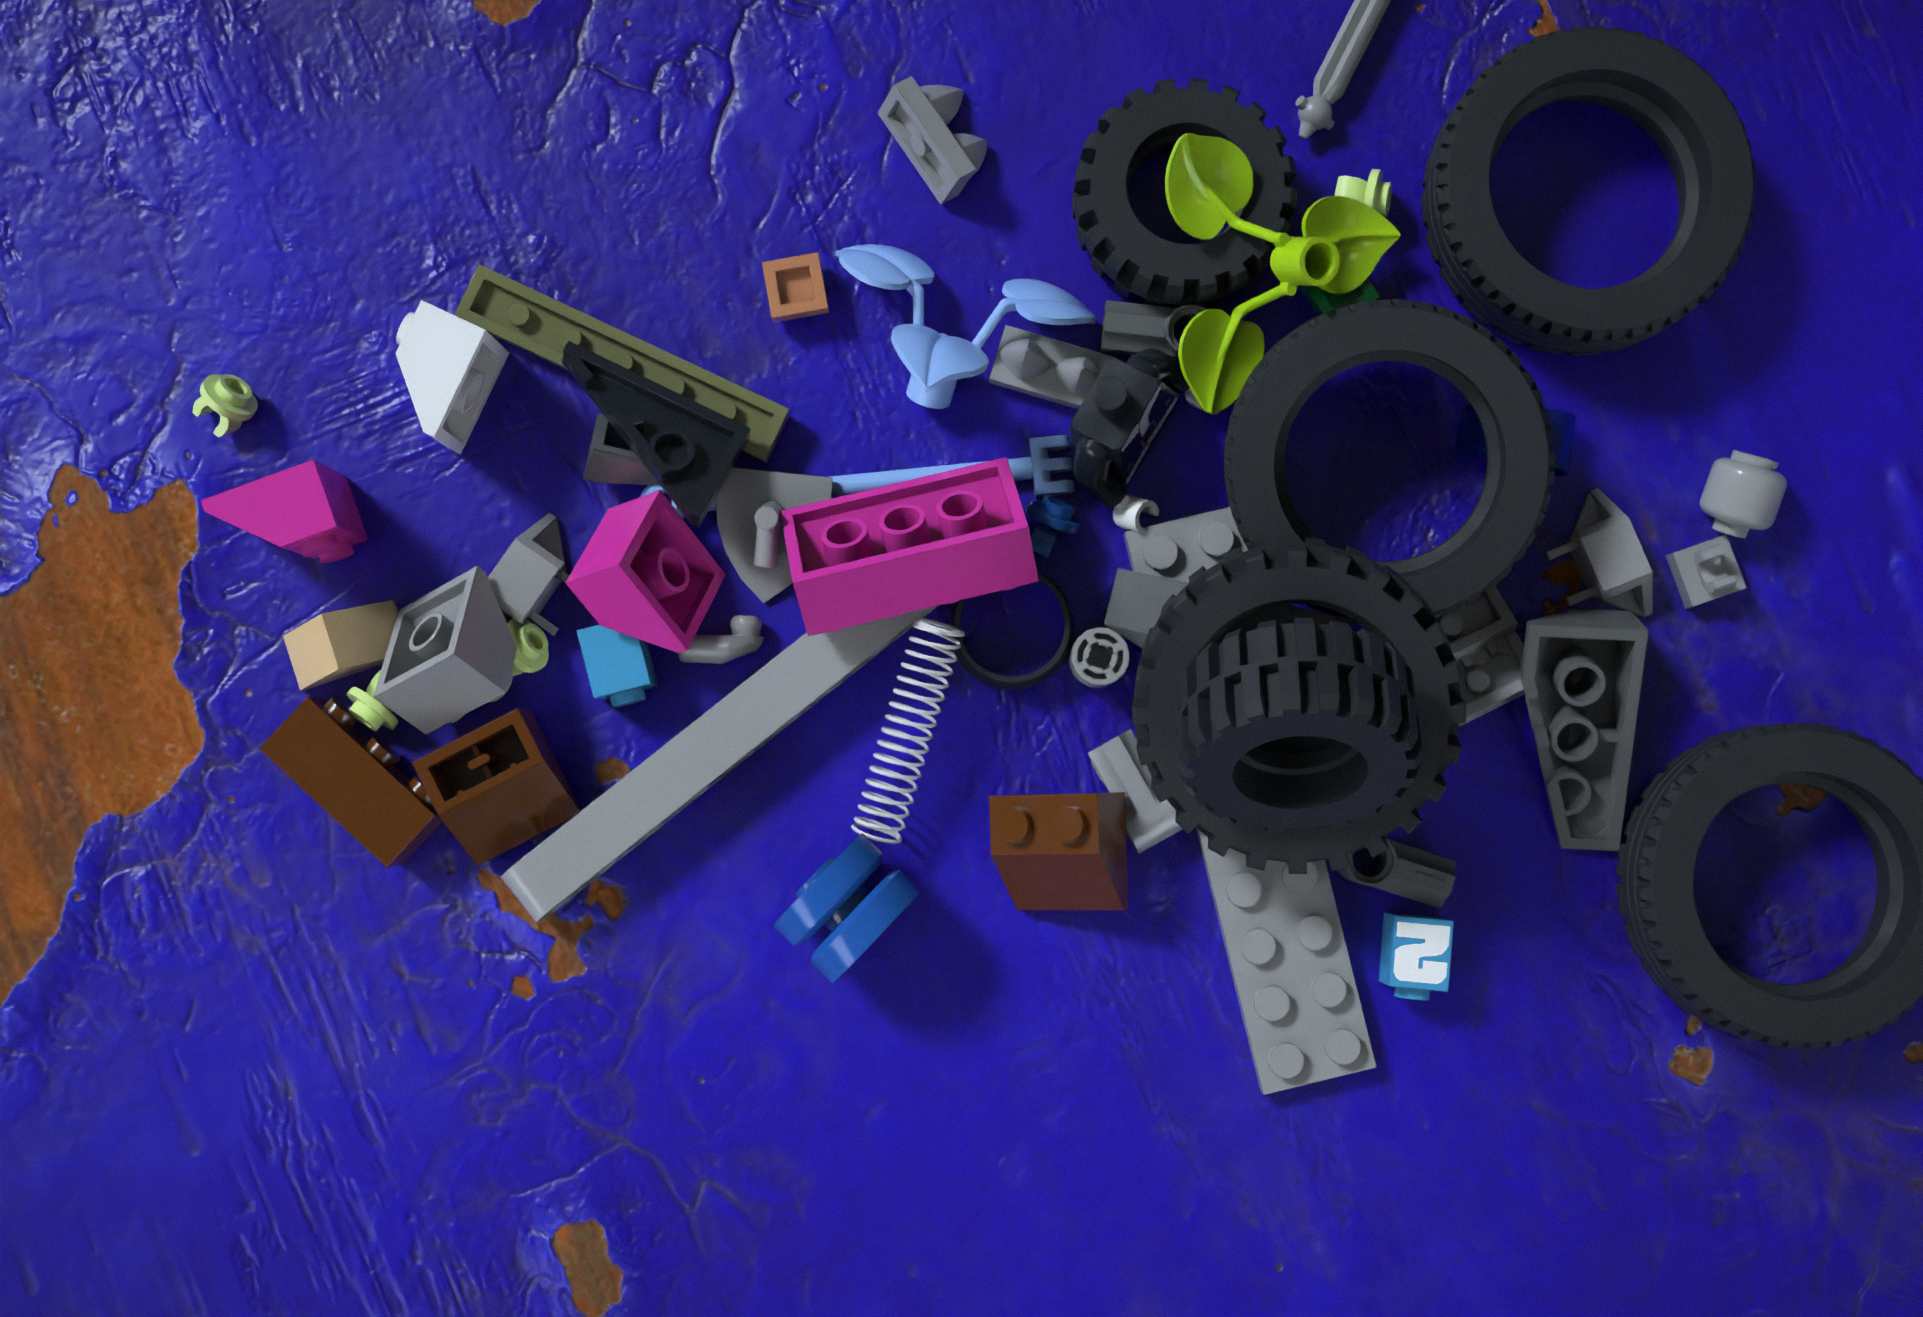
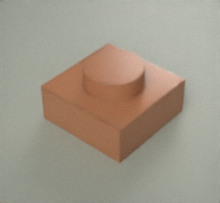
M818 252L762 262L773 323L829 313Z

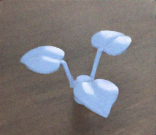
M876 244L856 245L836 250L834 258H839L843 268L860 281L883 289H906L913 298V324L895 326L892 330L891 341L898 356L911 373L906 391L907 396L915 403L934 409L949 407L957 380L979 375L987 369L989 360L987 355L981 350V347L1006 313L1018 311L1022 317L1030 321L1049 325L1086 323L1093 325L1097 320V317L1077 298L1057 286L1035 279H1012L1003 284L1002 293L1007 298L999 302L971 343L963 338L947 336L944 333H938L924 326V289L920 284L932 283L934 272L919 257L896 247Z

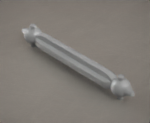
M1354 0L1314 78L1313 96L1308 98L1300 96L1296 100L1295 104L1299 107L1298 118L1301 122L1299 137L1306 140L1316 130L1322 128L1330 130L1334 126L1335 121L1331 118V104L1342 97L1391 0Z

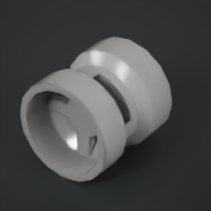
M1097 627L1085 631L1077 638L1069 652V666L1072 674L1080 683L1088 687L1101 688L1111 685L1124 674L1129 664V650L1126 642L1117 632L1109 628Z

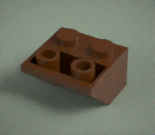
M517 708L412 762L437 814L477 866L566 822L582 811L531 710Z

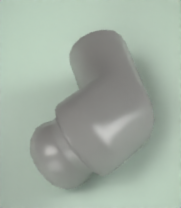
M734 616L730 621L731 635L696 634L688 651L678 653L679 658L683 663L723 664L755 652L764 640V637L760 636L762 621L757 616Z

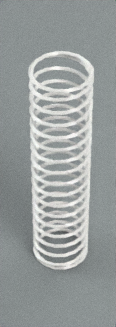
M921 617L914 618L915 623L912 624L914 628L943 637L957 646L928 642L913 636L908 637L912 642L937 649L953 659L928 656L909 649L904 650L908 655L931 661L947 669L949 672L933 671L905 662L900 663L904 668L930 675L945 685L928 684L902 675L896 676L902 682L924 687L938 694L941 698L924 697L902 689H893L894 693L925 702L937 711L919 710L899 702H889L890 706L917 713L932 721L933 724L915 723L892 714L885 715L886 719L916 727L929 735V737L911 736L892 728H881L882 732L912 740L925 748V750H914L885 740L877 741L878 745L909 753L921 761V763H910L882 753L875 752L873 754L879 760L905 766L917 773V776H906L883 767L869 766L870 770L875 773L902 779L913 786V789H903L877 779H865L866 783L871 786L899 792L910 800L908 802H899L874 792H861L865 798L884 804L896 805L906 812V814L896 815L871 805H857L864 812L893 818L902 825V827L893 828L865 817L856 816L853 818L856 822L851 825L853 831L859 835L863 833L869 839L888 844L902 842V837L897 831L906 828L902 819L910 816V812L905 806L914 803V799L909 793L918 790L917 785L912 780L921 778L922 774L916 767L923 766L926 762L919 754L929 752V747L923 741L933 739V734L926 728L937 726V721L930 715L941 713L940 707L934 702L945 700L944 694L937 689L949 687L948 681L941 676L953 674L952 668L945 663L957 661L956 655L949 650L961 648L960 642L951 636H965L964 632L958 628ZM856 827H864L877 830L885 834H888L896 838L897 840H890L873 836L857 829Z

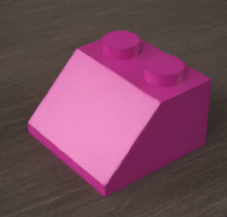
M315 460L200 500L204 512L279 547L299 553L304 557L319 558L320 563H330L344 559L354 554L353 545L368 540L347 477Z
M659 490L609 508L565 583L600 626L676 653L688 651L726 574L665 495Z

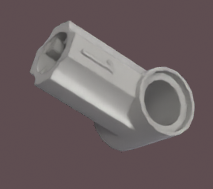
M1129 729L1087 754L1108 792H1125L1126 834L1136 851L1140 854L1183 829L1175 822L1176 810L1167 799L1160 803L1151 789V774L1147 765L1140 764L1136 750L1137 739L1132 730Z

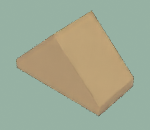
M389 600L321 613L284 635L283 638L300 690L304 691L383 665L398 614L395 601Z

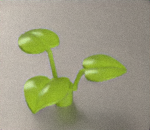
M1185 133L1177 140L1173 147L1165 175L1167 204L1175 222L1187 234L1201 240L1214 238L1221 231L1225 222H1227L1233 229L1273 243L1275 248L1271 253L1270 266L1275 276L1281 281L1279 286L1236 306L1231 316L1223 310L1213 308L1198 313L1189 321L1182 333L1178 347V358L1183 376L1200 407L1209 414H1216L1237 400L1247 378L1263 359L1265 348L1263 332L1257 324L1241 321L1247 313L1282 296L1295 295L1298 285L1317 286L1325 292L1332 294H1344L1356 289L1370 276L1383 254L1399 239L1401 234L1391 222L1375 209L1358 200L1344 196H1327L1314 202L1302 218L1303 237H1289L1287 233L1275 232L1244 221L1235 212L1240 211L1247 205L1253 190V170L1246 155L1238 146L1221 137Z

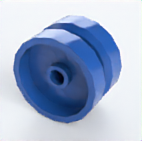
M863 833L836 859L831 856L795 893L798 899L773 925L793 946L805 944L824 924L832 933L813 952L811 963L832 984L921 892V889L901 870L889 872L871 892L863 885L869 876L881 865L883 853Z

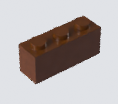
M306 697L259 749L386 868L401 866L442 822L419 776L416 775L410 780L395 766L400 758L386 743L375 736L368 741L353 727L358 719L340 701L333 697L328 701L321 698Z

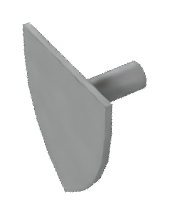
M733 467L716 497L717 525L725 552L741 580L763 603H766L792 583L780 511L831 499L832 477Z

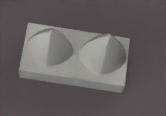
M910 76L893 85L879 109L878 115L940 205L957 197L969 179L979 170L986 155L987 140L966 133H951L946 126L959 110L964 94L963 89L946 85H924L919 87L914 78Z
M1005 325L989 383L1079 409L1105 364L1112 356Z

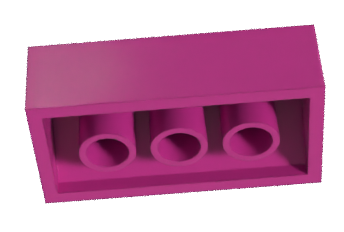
M1007 457L780 511L792 582L808 637L825 632L839 631L846 627L884 618H894L905 613L942 604H952L963 599L992 592L1011 590L1017 586L1039 581L1029 526Z

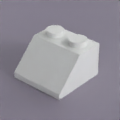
M421 300L416 312H409L400 324L396 336V343L399 344V347L395 354L423 432L451 451L461 455L509 352L485 329Z

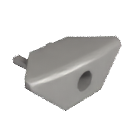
M1598 488L1589 491L1568 543L1545 552L1548 560L1571 552L1585 584L1586 590L1565 598L1567 605L1571 606L1593 597L1624 611H1631L1634 615L1642 618L1653 614V571L1630 518Z
M549 513L515 538L488 576L506 622L511 619H515L521 624L525 619L533 621L554 636L559 628L540 616L539 613L562 581L566 582L569 577L558 518Z

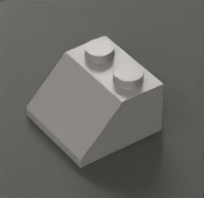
M476 566L398 610L373 698L424 734H428L449 722H457L468 712L488 702L499 700L511 686L513 679L511 672L517 646L485 571Z

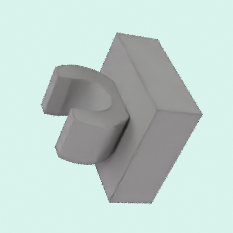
M1727 534L1665 555L1685 609L1746 588Z

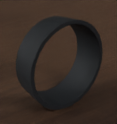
M1037 571L1038 579L1047 585L1059 600L1065 624L1061 645L1054 657L1044 667L1023 676L1009 677L997 675L984 669L971 657L962 637L951 636L961 644V648L953 650L960 664L971 676L988 686L1004 690H1020L1035 686L1052 676L1061 667L1069 654L1074 636V619L1070 604L1058 585L1039 571ZM967 599L953 604L949 620L950 626L961 630V614Z

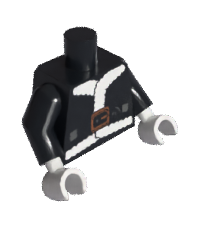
M1145 349L1130 356L1126 363L1112 356L1105 364L1072 419L1069 428L1075 454L1072 468L1078 482L1105 507L1109 509L1114 508L1113 520L1117 526L1141 534H1146L1147 531L1139 523L1140 513L1158 516L1159 508L1151 500L1126 495L1127 487L1181 398L1179 394L1185 393L1186 401L1189 404L1203 410L1183 376L1179 360L1158 349Z

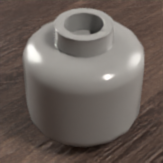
M1733 450L1730 458L1722 457L1715 460L1711 466L1699 502L1701 510L1715 518L1712 529L1746 539L1749 529L1766 530L1774 524L1787 488L1786 478L1777 472L1779 463L1738 450Z

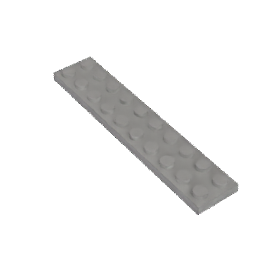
M1230 507L1143 527L1147 531L1146 534L1133 530L1123 534L1132 571L1189 583V576L1202 566L1207 570L1223 561L1224 553L1241 547L1242 552L1248 551L1237 529ZM1196 829L1261 1093L1266 1095L1376 1068L1325 860L1307 862V874H1289L1287 862L1267 860L1265 870L1262 871L1247 867L1246 855L1229 848L1224 857L1208 849V837Z

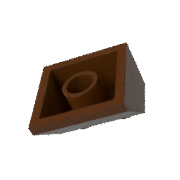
M1125 792L989 796L991 856L1017 910H1128Z

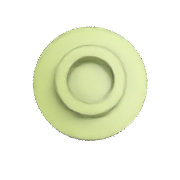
M1372 169L1368 182L1357 177L1338 176L1334 196H1344L1358 200L1375 209L1384 217H1387L1391 205L1392 182H1383V171L1381 169Z
M212 374L207 376L200 386L202 397L195 401L192 413L199 417L212 413L213 410L220 415V423L213 433L217 437L236 432L241 427L243 421L251 419L258 408L255 396L252 394V389L241 378L231 374Z
M515 619L509 620L507 625L517 646L511 672L512 676L521 675L525 672L535 673L545 667L548 662L549 652L548 640L542 629L526 619L522 624Z
M380 670L371 680L366 692L354 686L347 692L348 698L354 703L348 711L358 721L373 731H377L381 725L393 730L399 723L397 718L391 713L392 710L373 698Z

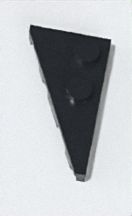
M568 341L563 349L562 364L689 522L699 527L749 441L751 428Z

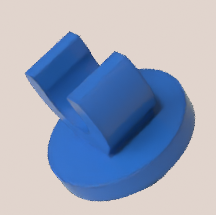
M1044 495L1041 502L1029 501L1025 508L1027 514L1038 520L1031 537L1033 551L1046 557L1049 556L1059 531L1076 534L1081 526V523L1073 517L1075 508L1052 496Z

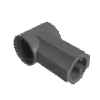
M1106 300L1102 321L1100 352L1132 356L1145 349H1158L1179 360V343L1174 337L1173 329L1180 324L1189 323L1198 313L1206 309L1195 304L1173 308Z
M1386 838L1389 849L1375 856V862L1367 872L1360 874L1354 868V852L1347 855L1350 867L1336 870L1340 876L1349 881L1441 909L1445 900L1451 894L1456 877V861Z

